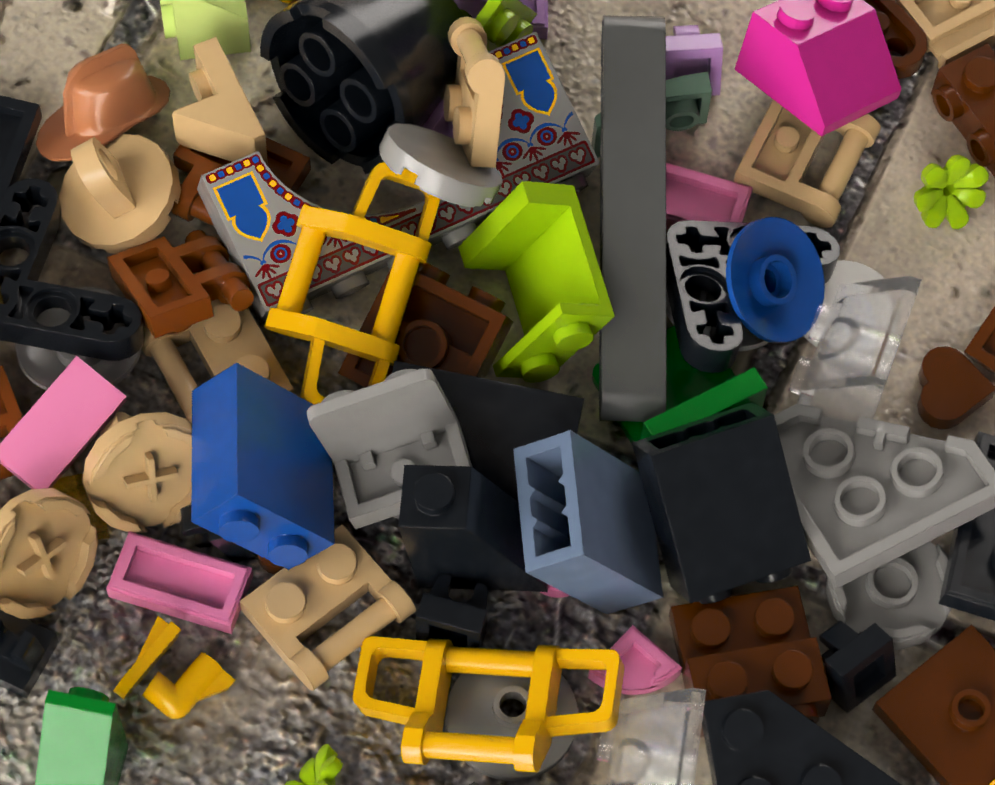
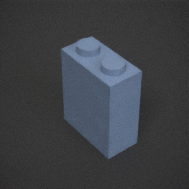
M571 430L513 449L525 573L605 614L663 598L656 533L639 471Z

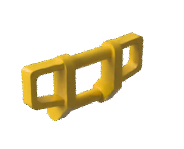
M385 162L377 164L371 170L352 214L311 206H302L296 225L302 229L277 308L269 309L264 327L288 337L311 341L301 389V398L314 405L321 403L325 398L317 390L324 345L374 361L375 366L368 386L383 382L389 366H393L394 361L397 359L400 346L395 344L419 263H426L432 244L428 240L440 203L439 198L420 190L419 186L414 184L418 175L410 170L404 169L400 175L391 171ZM381 180H391L417 189L424 194L425 203L415 236L364 219ZM326 236L348 240L395 256L371 335L318 317L301 314Z
M369 636L363 640L353 701L365 716L405 725L401 742V756L406 764L426 765L430 759L513 764L515 771L537 773L549 751L552 737L607 732L616 726L625 667L618 652L612 649L560 648L557 645H538L535 651L455 647L449 639L430 638L428 641ZM400 658L423 661L415 708L373 699L377 669L382 659ZM562 669L606 670L603 700L599 709L588 713L556 715ZM452 673L531 678L525 719H523L515 737L443 732Z

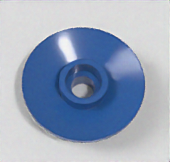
M780 217L757 219L747 224L737 234L729 250L726 264L727 290L735 313L752 334L764 341L785 343L801 338L817 321L822 309L825 292L822 263L812 241L796 224Z

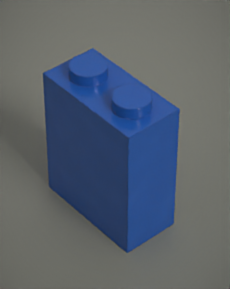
M239 363L233 364L192 390L191 522L221 536L226 541L233 542L288 570L334 545L332 459L309 425L306 411L314 404Z

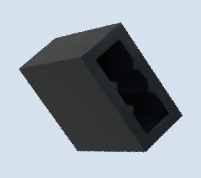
M750 402L632 442L670 587L688 602H700L701 604L716 603L728 598L733 593L732 588L752 581L770 583L784 579L792 573V567L811 561L774 414Z

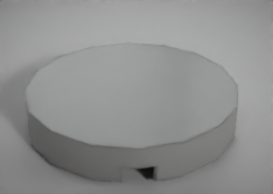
M395 123L388 127L379 146L381 159L391 171L401 175L404 167L418 175L414 184L419 186L420 190L449 203L465 207L482 206L483 202L486 205L494 202L503 183L501 173L496 168L471 167L461 144H455L453 138L428 128L413 124Z
M930 541L837 589L829 577L826 576L825 594L833 617L837 621L845 623L858 634L876 623L893 638L894 650L921 645L940 631L952 609L939 604L949 557L939 544L935 546Z

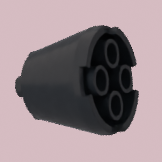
M298 0L268 21L261 37L260 56L271 61L273 73L281 91L273 96V99L281 114L298 137L327 162L334 164L339 159L362 167L364 173L369 174L377 164L384 162L380 156L379 146L388 127L395 123L413 124L423 127L436 107L444 99L446 85L455 84L458 55L449 43L448 31L452 23L457 19L472 16L465 10L459 9L454 0Z

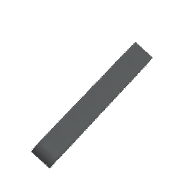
M603 15L600 270L615 317L599 331L600 421L645 422L666 411L665 17Z

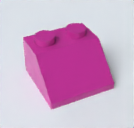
M778 0L753 11L734 68L821 137L898 99L902 90L876 10L864 0Z

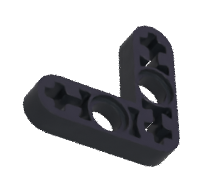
M30 178L17 181L8 187L0 202V254L8 249L20 248L27 251L29 256L18 265L5 266L0 264V286L3 304H0V340L107 361H120L136 354L144 344L145 332L140 309L132 300L121 296L38 281L61 224L62 216L56 189L49 182ZM33 205L42 206L35 207L32 210L28 219L29 229L24 228L22 212H29ZM51 308H62L71 314L66 322L54 327L44 326L36 321L42 312ZM84 316H90V320L85 319L84 321L83 318ZM115 323L125 324V327H118L114 334L104 333V331L112 330Z
M686 220L671 225L666 234V289L679 349L688 364L703 372L718 373L731 368L743 340L741 321L734 311L727 290L726 264L729 250L735 237L749 223ZM797 225L807 234L815 246L822 263L824 280L827 283L833 274L840 255V246L837 240L830 233L820 228ZM686 290H704L710 293L715 298V301H699L691 297ZM705 326H711L710 337L703 334Z

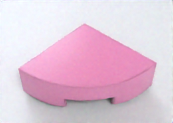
M633 625L610 648L618 652L625 667L621 694L638 695L654 692L669 685L681 674L682 667ZM589 670L588 679L604 688L606 670Z

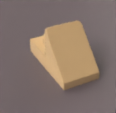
M214 37L193 45L196 70L189 73V79L198 101L179 108L172 113L177 143L232 162L259 151L266 165H268L265 133L218 39Z

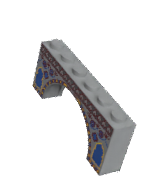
M537 31L489 51L490 54L499 59L505 70V86L496 169L501 173L503 181L494 202L487 205L483 202L482 206L465 207L440 199L428 240L432 246L440 242L444 243L447 250L460 246L477 226L522 181L574 185L576 193L589 186L586 177L600 164ZM257 151L201 175L197 191L222 244L228 251L231 263H236L247 275L250 290L254 295L252 307L261 323L267 319L270 308H277L302 229L296 225L302 206L331 209L314 204L285 186L273 174L260 152ZM425 200L396 211L366 214L364 219L415 236ZM326 236L301 314H306L314 309L310 300L330 291L333 292L336 299H340L370 284L366 275L387 266L390 270L395 256L348 240Z

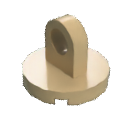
M122 134L105 147L99 140L93 137L71 149L73 163L64 175L59 202L62 219L81 243L92 249H103L107 253L116 254L152 241L165 230L171 220L168 214L173 208L174 201L177 204L179 202L181 186L178 169L158 144L141 135Z
M118 411L101 430L100 437L96 440L85 459L82 482L95 513L110 527L126 532L145 533L148 532L146 527L162 523L164 528L181 522L180 509L191 505L192 423L187 419L167 412L140 413L131 416L125 412Z
M43 488L24 492L10 499L0 509V610L20 619L42 618L56 611L51 606L59 603L63 597L71 600L82 589L94 566L98 547L96 527L90 525V519L87 513H90L84 504L54 488Z

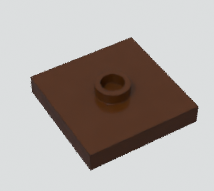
M971 624L877 700L872 708L874 713L940 785H989L995 779V649Z

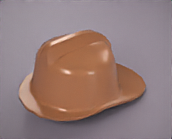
M121 43L99 54L88 57L75 64L68 72L63 91V106L44 122L37 134L36 146L42 157L51 161H72L71 149L93 137L99 140L105 147L133 126L159 113L169 102L170 89L165 81L146 74L135 50L128 44Z

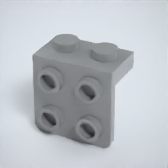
M403 369L387 376L383 382L356 391L342 390L326 396L321 403L311 406L306 411L310 427L334 462L348 518L355 529L400 515L404 465L472 467L460 422L433 371L430 369Z

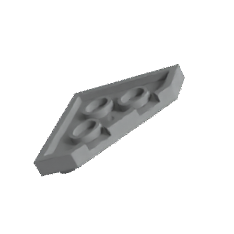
M798 403L774 415L807 545L836 589L995 508V470L974 440L951 435L947 436L946 441L911 434L910 427L860 416L858 422L824 416L822 408Z

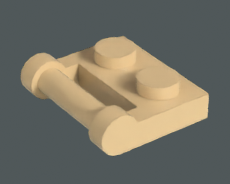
M461 17L452 23L448 31L449 43L458 55L455 84H447L445 87L444 119L446 122H452L454 143L462 145L471 167L496 168L505 70L499 59L488 52L487 34L481 23L472 17Z
M772 100L736 170L734 182L753 187V193L800 212L809 223L815 226L830 228L835 224L840 214L841 205L839 200L864 149L872 147L881 126L873 116L866 114L836 129L835 131L841 133L843 139L818 189L801 182L824 136L821 137L779 103Z
M217 299L211 301L214 317L195 323L185 331L169 333L155 339L147 326H144L145 336L142 351L146 356L155 359L185 414V419L192 423V390L198 386L177 349L178 346L189 341L195 347L211 378L233 364L239 363L294 393L293 386L249 309L235 311L230 304H223Z
M343 524L334 530V545L290 570L283 568L240 600L241 611L301 682L311 691H314L329 679L327 672L362 646L365 638L376 635L393 621L401 624L416 612V607L406 591L397 582L392 581ZM367 592L376 600L375 603L312 651L302 645L304 640Z

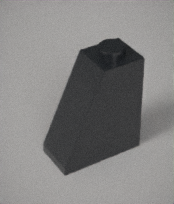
M404 465L398 527L419 588H432L441 574L452 575L451 589L474 590L478 582L486 585L487 590L548 592V584L525 573L518 501L471 466Z

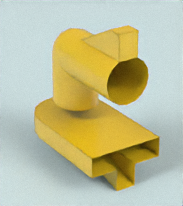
M157 616L136 662L119 681L113 691L124 700L174 644L181 629L172 621L168 624L161 617ZM201 652L175 683L158 671L142 696L167 717L180 719L186 716L197 702L228 690L235 682V679L223 670L212 657Z

